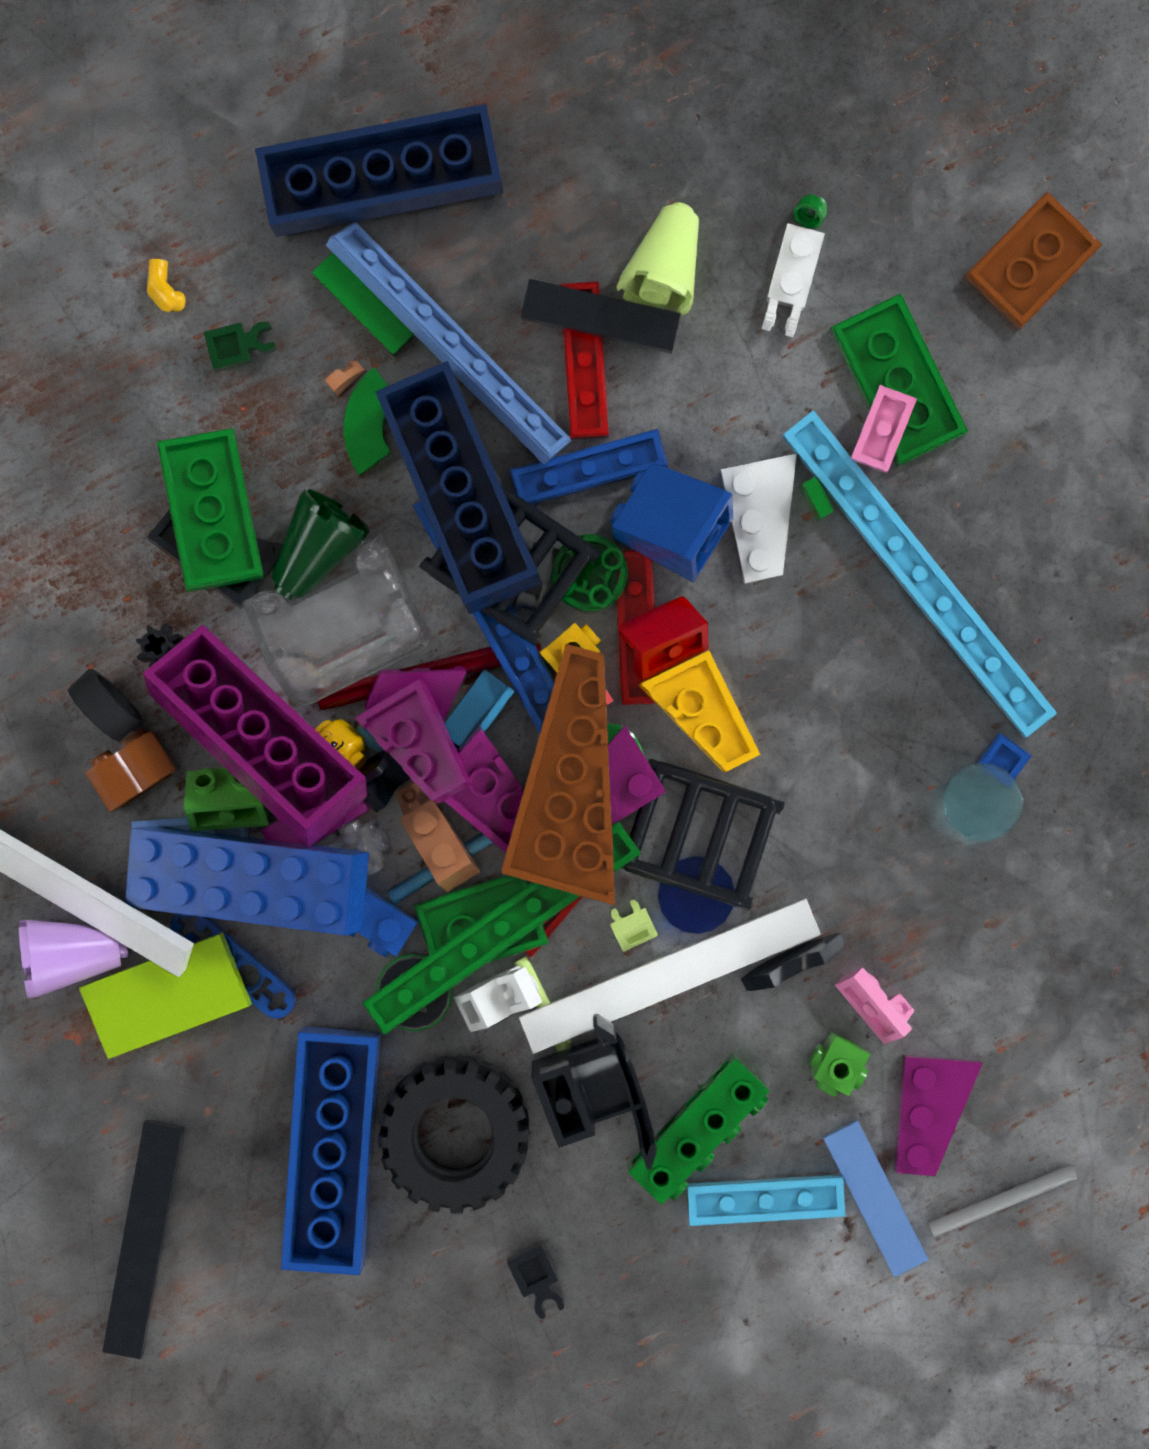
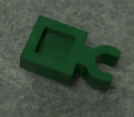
M241 322L205 331L204 336L213 370L219 372L253 363L251 351L257 350L263 354H270L276 351L277 346L275 342L262 344L259 341V337L263 332L272 330L271 324L269 322H259L252 327L250 332L246 333Z

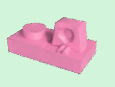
M880 385L851 460L888 473L917 398Z
M863 967L843 976L835 984L837 989L884 1045L905 1037L912 1029L907 1021L914 1012V1009L900 993L887 999L888 997L880 988L877 979L867 973Z

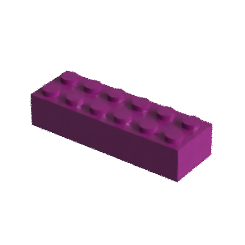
M203 624L143 672L148 694L308 848L367 797L366 777Z

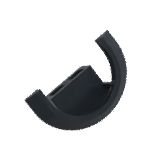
M594 1014L593 1027L598 1038L533 1060L532 1081L558 1148L595 1136V1123L632 1111L638 1134L639 1149L646 1168L649 1170L652 1168L657 1153V1145L652 1121L636 1071L617 1027L601 1015Z

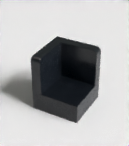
M384 749L369 758L359 770L366 777L367 797L363 801L377 813L387 806L397 787L411 779L403 771L402 766Z

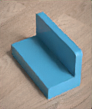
M484 669L445 722L452 741L460 747L479 726H481L486 734L516 692Z

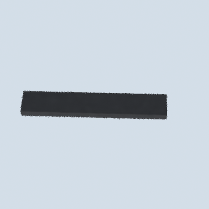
M149 1120L143 1123L103 1353L141 1359L144 1354L183 1137V1126Z

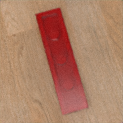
M599 281L560 284V286L600 295ZM563 329L570 438L573 440L609 437L603 338Z
M621 550L627 560L629 577L625 591L616 601L618 626L655 608L653 560L635 550ZM620 570L617 571V583L619 580ZM618 630L622 705L656 704L638 685L659 675V673L642 681L634 670L633 649L619 634Z

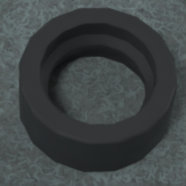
M92 668L88 669L67 689L69 696L82 713L103 733L117 742H120L142 721L140 714L131 702L107 678Z

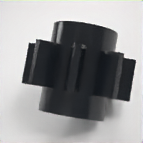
M165 623L160 631L148 625V633L142 639H136L142 651L137 656V659L144 663L150 661L149 667H151L184 640L185 637L180 634L172 635L173 627Z

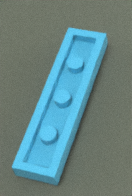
M841 1174L690 1183L687 1186L690 1226L846 1217L844 1183Z

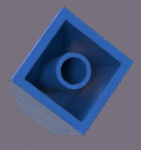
M652 462L646 472L640 471L637 474L630 488V491L633 493L626 504L620 503L611 517L610 523L613 524L612 532L614 539L694 583L734 519L733 495L724 489Z

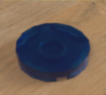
M691 856L680 859L675 871L698 878L704 857ZM718 864L713 884L734 890L732 878L723 866ZM659 882L657 897L661 912L671 925L683 932L701 934L713 931L726 921L733 909V906Z

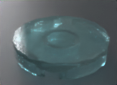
M976 763L962 768L951 778L945 789L944 809L949 823L956 828L955 830L972 840L990 841L1003 837L1015 825L1022 814L1023 798L1017 781L1007 770L994 764Z

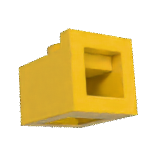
M574 623L550 645L544 648L540 654L557 673L565 644L577 643L580 648L600 653L596 646L601 640L587 624L580 629Z

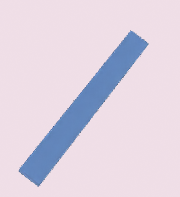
M356 222L351 223L329 238L326 246L442 363L449 362L453 374L544 465L567 447L572 439Z

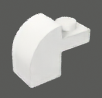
M519 965L498 973L453 997L470 1032L489 1028L513 1013L532 1009L542 1003L538 994L536 980L528 973L526 967L520 968Z

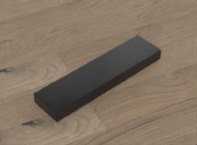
M529 279L521 312L522 320L670 354L673 351L681 313Z

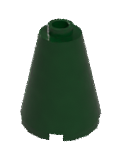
M304 489L298 498L271 579L276 583L274 589L280 595L290 600H294L295 597L304 598L366 539L370 532L367 524L354 513L349 517L347 513L341 510L343 505L316 490L308 489L306 491Z

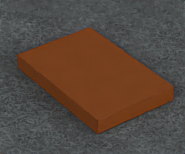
M1047 191L964 277L1020 330L1103 244Z

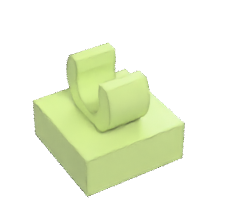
M635 900L630 901L633 913L624 918L620 917L616 908L611 910L614 922L610 926L623 952L658 936L646 908L641 909Z

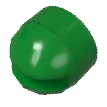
M815 194L805 195L795 207L794 217L805 228H818L827 215V203L823 197L819 198ZM810 209H813L815 214L810 213Z

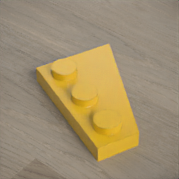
M709 650L638 685L723 773L761 755Z

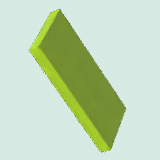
M223 932L194 943L187 968L180 977L147 960L79 987L108 1059L247 1008L252 1004Z

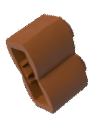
M139 729L123 740L125 747L118 752L112 754L110 750H107L90 761L92 768L85 772L109 812L120 810L180 771V768L156 731L150 730L145 733L143 729Z

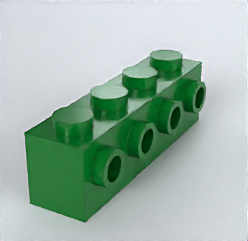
M732 1053L655 1134L657 1153L652 1168L647 1170L642 1154L639 1151L627 1164V1173L661 1205L668 1198L674 1201L688 1186L685 1180L695 1170L700 1173L712 1162L715 1157L712 1152L722 1141L725 1144L731 1142L742 1128L739 1123L749 1113L754 1116L768 1102L766 1095L770 1092L767 1085Z

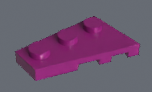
M417 680L354 718L402 766L403 771L432 801L440 803L472 785L426 683L422 680Z
M903 1055L894 1167L896 1173L936 1176L983 1064L981 1061Z

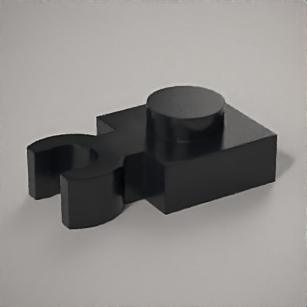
M542 1242L507 1258L508 1267L523 1298L534 1293L536 1297L534 1308L539 1318H546V1311L542 1303L547 1299L554 1300L559 1310L564 1309L562 1294L550 1286L559 1281V1276Z

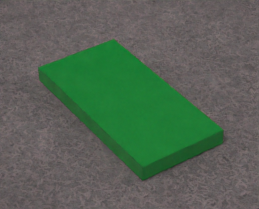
M901 293L830 328L869 411L880 385L917 398L893 458L897 467L969 432Z
M234 428L157 441L186 592L264 578Z

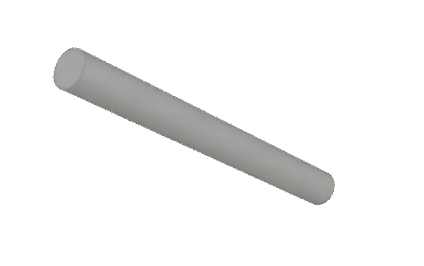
M1070 1164L928 1223L933 1237H937L1077 1179L1076 1172Z

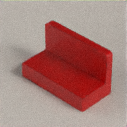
M684 596L673 599L618 626L619 634L633 649L634 670L642 681L709 650L708 622Z

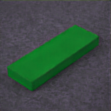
M333 252L312 272L313 276L394 357L415 337L396 315Z

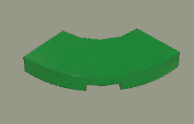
M374 367L366 373L353 390L344 416L343 430L346 450L353 467L360 477L391 454L384 439L386 417L375 391L388 385Z

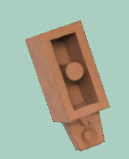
M414 781L395 793L403 813V817L399 819L439 886L446 892H450L481 872L444 809L438 803L429 799Z

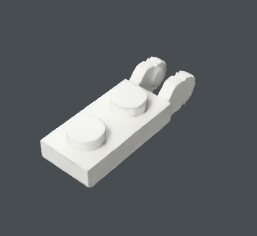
M787 223L766 299L769 303L762 329L770 331L771 327L774 326L776 309L779 304L792 308L790 317L786 321L785 335L794 337L800 313L806 305L825 233Z

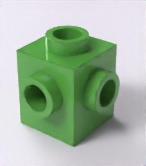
M831 1031L824 1045L818 1044L809 1059L808 1065L812 1066L810 1073L814 1079L818 1080L815 1086L834 1097L837 1096L838 1092L850 1096L853 1088L859 1090L868 1073L865 1065L871 1054L865 1048ZM843 1063L839 1070H834L837 1064Z

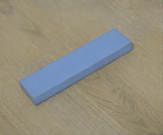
M854 1119L823 1135L822 1137L894 1278L928 1261L929 1259L858 1120Z

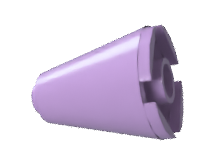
M37 920L19 921L22 969L24 968V973L27 975V980H24L28 999L45 995L121 966V958L128 957L127 946L91 925Z

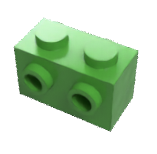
M205 768L202 770L186 771L184 811L191 832L269 826L270 811L226 768Z

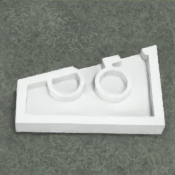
M797 454L720 470L724 490L733 495L734 519L731 522L744 584L783 575Z

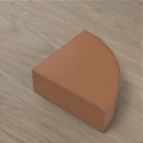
M350 361L343 371L340 369L333 371L325 378V382L340 397L367 371L358 361Z

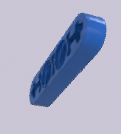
M176 913L171 920L170 929L192 943L201 939L195 932L191 931L187 934L182 932L184 927L181 921L182 917L189 919L192 915ZM194 916L197 919L194 926L202 934L206 933L208 928L213 931V934L208 937L221 932L224 933L238 970L245 964H251L258 970L259 979L257 983L252 986L245 985L253 1005L265 1015L277 1019L285 1017L293 1010L297 997L291 985L211 918ZM267 977L273 983L266 988L274 994L280 991L286 994L283 1000L287 1004L286 1008L278 1006L276 1009L272 1008L270 1003L273 999L265 991L261 993L260 997L254 994L256 990L264 985Z

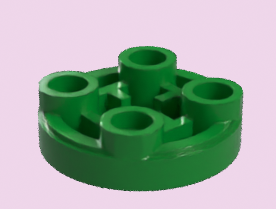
M596 534L579 535V537L599 550L601 555L594 563L588 562L562 601L579 611H601L612 606L625 591L629 577L627 560L620 548L608 538ZM564 545L558 549L552 569V586L576 554ZM620 570L619 580L617 583V571Z

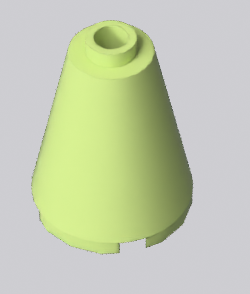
M675 202L662 208L619 277L616 288L618 291L620 289L625 291L623 295L625 301L664 310H675L674 312L681 313V316L689 313L694 300L699 218L689 205Z

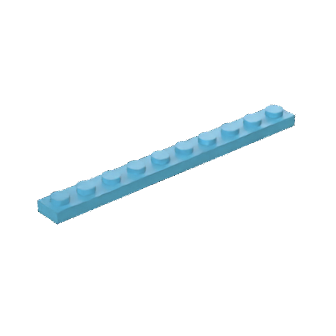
M815 411L810 412L785 432L782 438L794 453L797 454L816 479L818 478L823 489L1019 733L1026 738L1056 715L1057 712L855 461L851 460V456Z

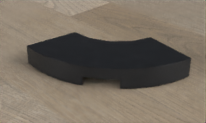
M841 933L806 942L764 962L742 977L741 981L746 991L775 988L800 972L825 965L845 948L846 943Z

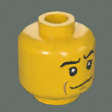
M342 719L326 720L315 729L358 771L364 766L367 761V757L364 755L367 749L366 741L349 723Z

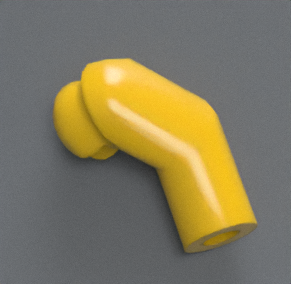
M149 259L148 296L162 311L168 313L171 310L173 312L182 311L186 299L181 291H174L167 283L168 261Z

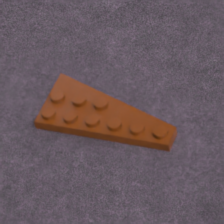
M565 644L501 873L615 906L604 654Z

